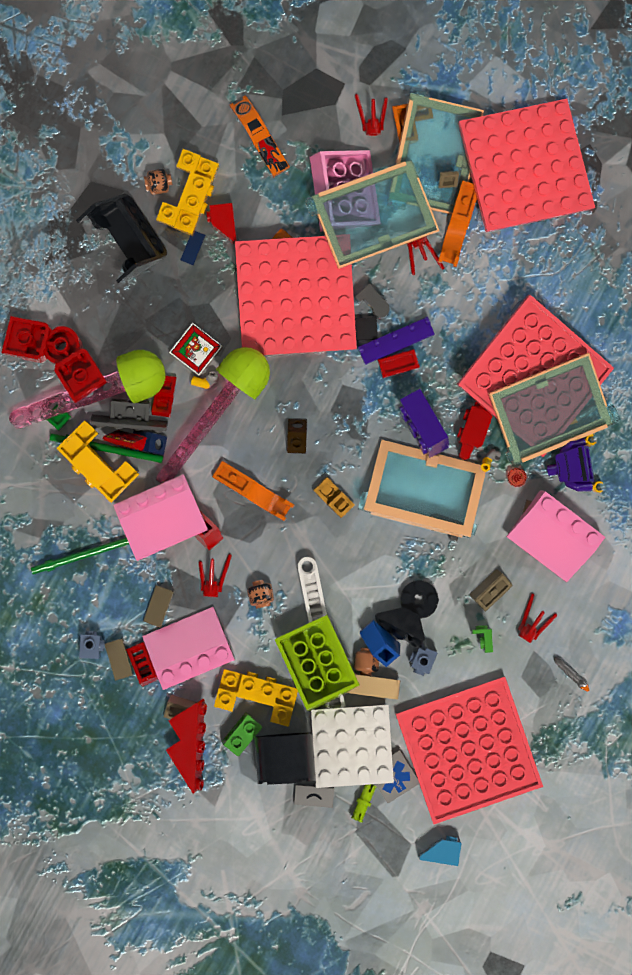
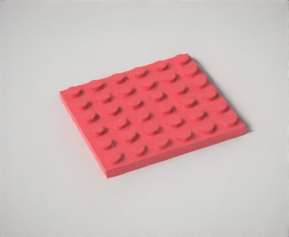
M567 99L458 122L486 233L595 208Z
M350 234L335 235L343 256L351 254ZM325 236L235 241L242 347L253 348L263 355L357 349L352 264L340 269L337 268Z
M527 295L457 385L497 419L488 395L492 391L585 353L590 354L600 385L614 367L534 297ZM582 366L548 379V385L536 389V386L533 385L501 398L512 432L529 447L561 435L592 397Z
M505 676L396 713L433 825L543 787Z

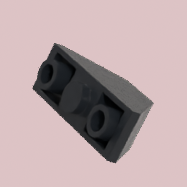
M405 607L380 612L375 615L376 622L384 630L392 633L397 639L409 642L416 649L420 648L424 651L427 649L420 615Z

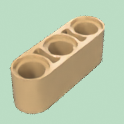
M355 674L360 686L347 692L398 700L401 680Z

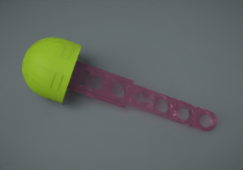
M249 347L237 348L231 351L219 364L216 370L228 380V383L171 456L167 465L165 464L156 477L160 484L173 479L177 475L178 471L190 458L240 391H243L255 400L267 385L270 376L269 364L263 354Z
M134 350L122 354L116 358L118 372L104 376L107 383H112L109 390L104 391L103 386L94 391L91 397H84L77 403H70L71 397L65 391L30 404L27 408L24 406L12 411L9 421L15 428L21 429L32 425L31 422L38 423L123 392L127 393L133 403L146 400L161 390L165 382L164 365L154 353L147 350ZM58 402V407L55 410H50L51 404ZM35 409H41L38 416H32ZM18 415H23V420L15 423V418Z

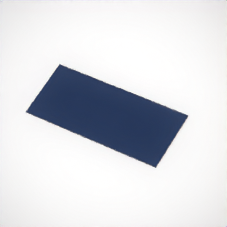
M194 231L193 236L190 235L180 260L194 265L206 235Z

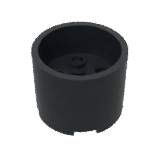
M285 733L254 737L257 784L267 782V785L291 784L304 780L306 782L316 780L313 733Z

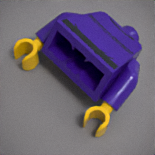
M591 434L564 445L560 449V454L555 456L556 464L547 465L548 475H558L560 482H564L566 487L577 492H603V490L596 489V485L603 484V482H594L589 447L595 445L596 442L590 443L588 438L594 435Z

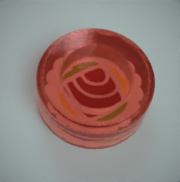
M514 468L507 475V481L513 487H521L527 480V475L521 468Z

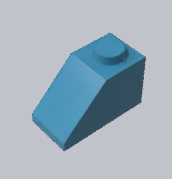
M446 836V839H439L420 853L419 860L458 866L462 843L457 841L458 837Z

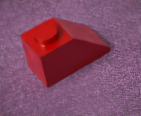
M232 203L209 205L210 211H206L208 223L211 222L213 229L232 244H235L237 239Z
M201 512L208 530L196 535L195 538L210 551L223 537L219 528Z

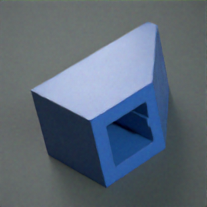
M374 620L360 631V635L371 654L385 667L400 656L401 643Z

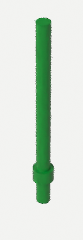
M51 433L50 441L62 443L69 435L63 436ZM93 441L89 443L94 450L163 463L164 456Z
M123 538L56 560H46L43 564L31 567V572L33 575L43 571L50 572L56 570V567L129 545L127 538Z

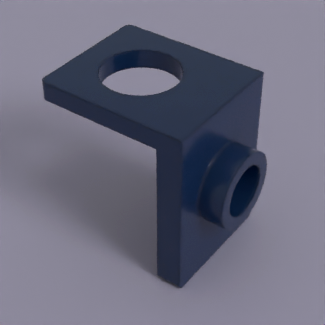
M133 431V434L147 437L142 451L164 455L167 442L166 436L151 432ZM157 439H160L161 447L157 450L155 442Z

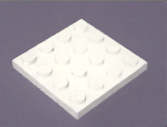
M389 705L311 710L316 788L394 783Z

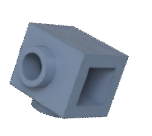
M86 631L85 635H81L79 658L100 659L101 651H104L105 640H102V636H97L95 631Z
M420 648L417 649V652L413 651L409 662L412 663L410 667L414 668L413 672L422 676L425 673L429 674L438 653L428 648L425 651Z

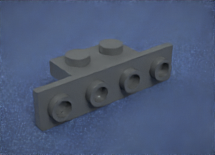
M112 398L110 416L92 414L90 425H94L97 428L109 426L118 430L132 428L134 431L152 430V432L161 433L167 430L168 421L149 419V401L133 403L131 400Z

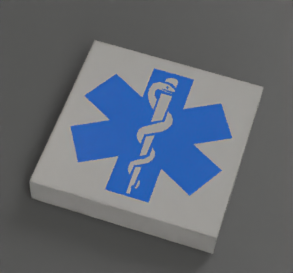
M400 750L392 754L394 783L376 784L387 803L392 802L419 784L418 778Z

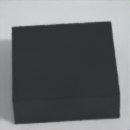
M377 317L355 318L356 341L378 339Z

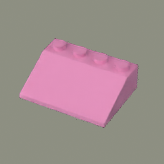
M370 150L320 151L310 157L315 196L320 192L373 173ZM375 184L323 203L334 231L381 225ZM319 222L320 232H323V229H322L321 224H320V222Z
M184 474L113 505L137 561L208 530Z
M541 490L506 536L565 582L569 581L605 539V536L549 493Z
M214 607L142 636L163 690L235 660Z

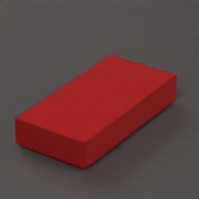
M415 349L378 359L383 378L420 368Z

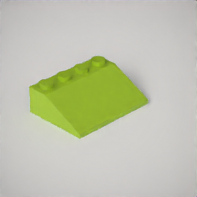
M328 615L275 639L307 711L320 707L360 686Z

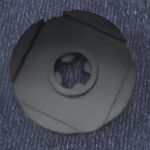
M419 580L413 581L404 587L401 592L400 603L401 607H405L420 615V618H426L435 612L439 598L436 589L430 583ZM415 595L424 596V603L422 605L420 603L415 604Z

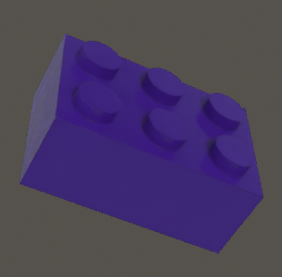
M421 389L400 399V415L404 422H409V430L414 439L418 438V446L423 455L427 453L428 457L431 458L450 447L448 436Z

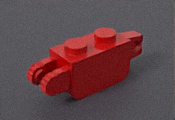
M477 401L474 406H471L470 410L466 409L463 420L466 421L464 428H459L456 437L460 439L458 443L462 444L459 458L464 461L470 458L473 449L483 446L493 417Z

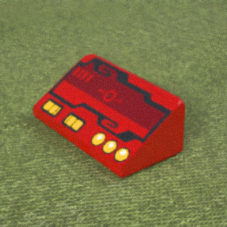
M116 430L103 436V439L115 445L142 451L147 437Z

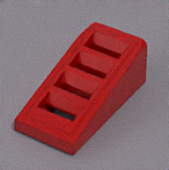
M144 642L126 649L141 686L159 680ZM141 650H143L144 652L135 657L133 656L134 653L139 652ZM146 657L145 661H142L138 664L136 663V661ZM149 665V668L142 671L139 670V668ZM150 672L152 673V674L149 675V676H146V677H144V678L142 677L143 675H146V674H148V673H150Z

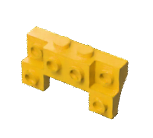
M183 149L176 168L190 173L178 206L162 202L156 221L193 236L201 214L206 212L208 206L206 203L207 197H211L215 186L212 184L218 171L219 163Z
M84 420L56 449L72 464L71 468L78 475L81 473L86 478L85 482L91 488L95 487L112 503L139 473L127 461L115 471L89 445L99 433Z
M224 669L214 707L233 712L236 697L273 706L270 722L289 727L298 693L297 688L276 683L277 679L267 676L265 680L258 678L259 674L247 671L246 675Z

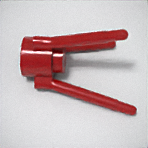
M355 94L363 131H366L367 136L381 135V131H384L383 124L388 98H384L380 123L379 119H376L375 99L371 100V119H368L366 123L359 96Z
M427 236L407 243L412 275H415L413 247L414 249H420L423 259L426 261L427 256L423 248L426 245L442 270L445 268L442 263L438 262L439 257L429 243Z
M231 554L227 557L218 585V581H213L214 559L210 560L209 581L206 580V584L202 561H199L203 596L218 597L219 592H222V586L232 557Z
M534 594L530 596L522 622L518 628L520 630L518 636L529 643L533 639L536 640L542 631L557 617L555 613L537 630L536 626L545 614L544 611H541L532 625L527 623L525 626Z

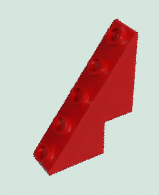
M204 698L168 720L180 741L167 748L166 751L193 794L198 790H202L204 786L202 771L205 766L203 760L205 742L203 741V736L206 731L204 715L207 711V704H205Z

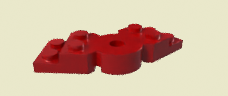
M10 316L1 352L3 355L19 357L23 360L43 363L48 359L55 365L54 371L74 403H77L107 383L90 353L83 349L80 337L71 328L58 326L52 330L47 323ZM62 343H66V347L63 350H59V346Z

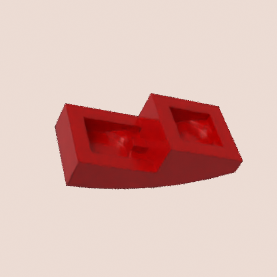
M165 375V382L161 390L154 396L152 415L171 418L177 377Z

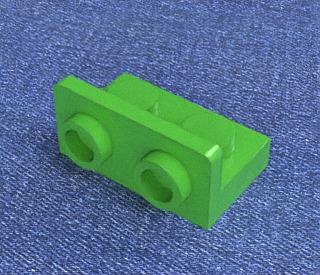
M487 625L475 626V630H471L472 634L483 633V637H480V649H484V653L493 652L492 629H488Z
M245 712L221 742L236 756H240L262 729V726Z

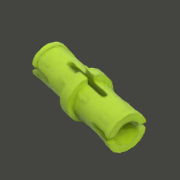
M372 784L364 785L360 798L356 800L358 803L351 816L352 819L363 822L368 806L370 807L372 804L370 801L377 788Z

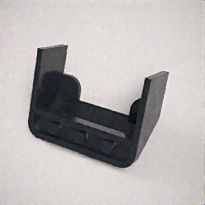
M121 194L96 202L76 220L80 223L90 219L95 228L99 230L108 229L127 258L122 264L124 274L116 280L117 283L138 276L167 255L165 246L136 202L128 194Z

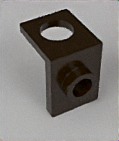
M288 419L287 453L306 454L307 419ZM293 424H301L302 427H300V428H295V427H293L292 425H293Z

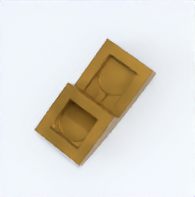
M325 477L313 489L340 518L355 505L328 477Z

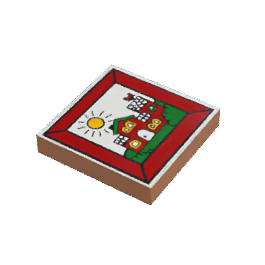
M192 323L169 353L200 377L223 346Z

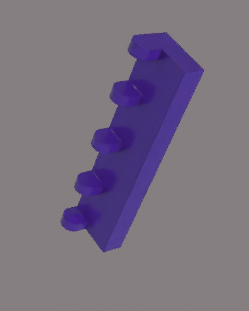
M427 316L362 346L360 345L357 349L364 364L367 365L430 338L435 333Z

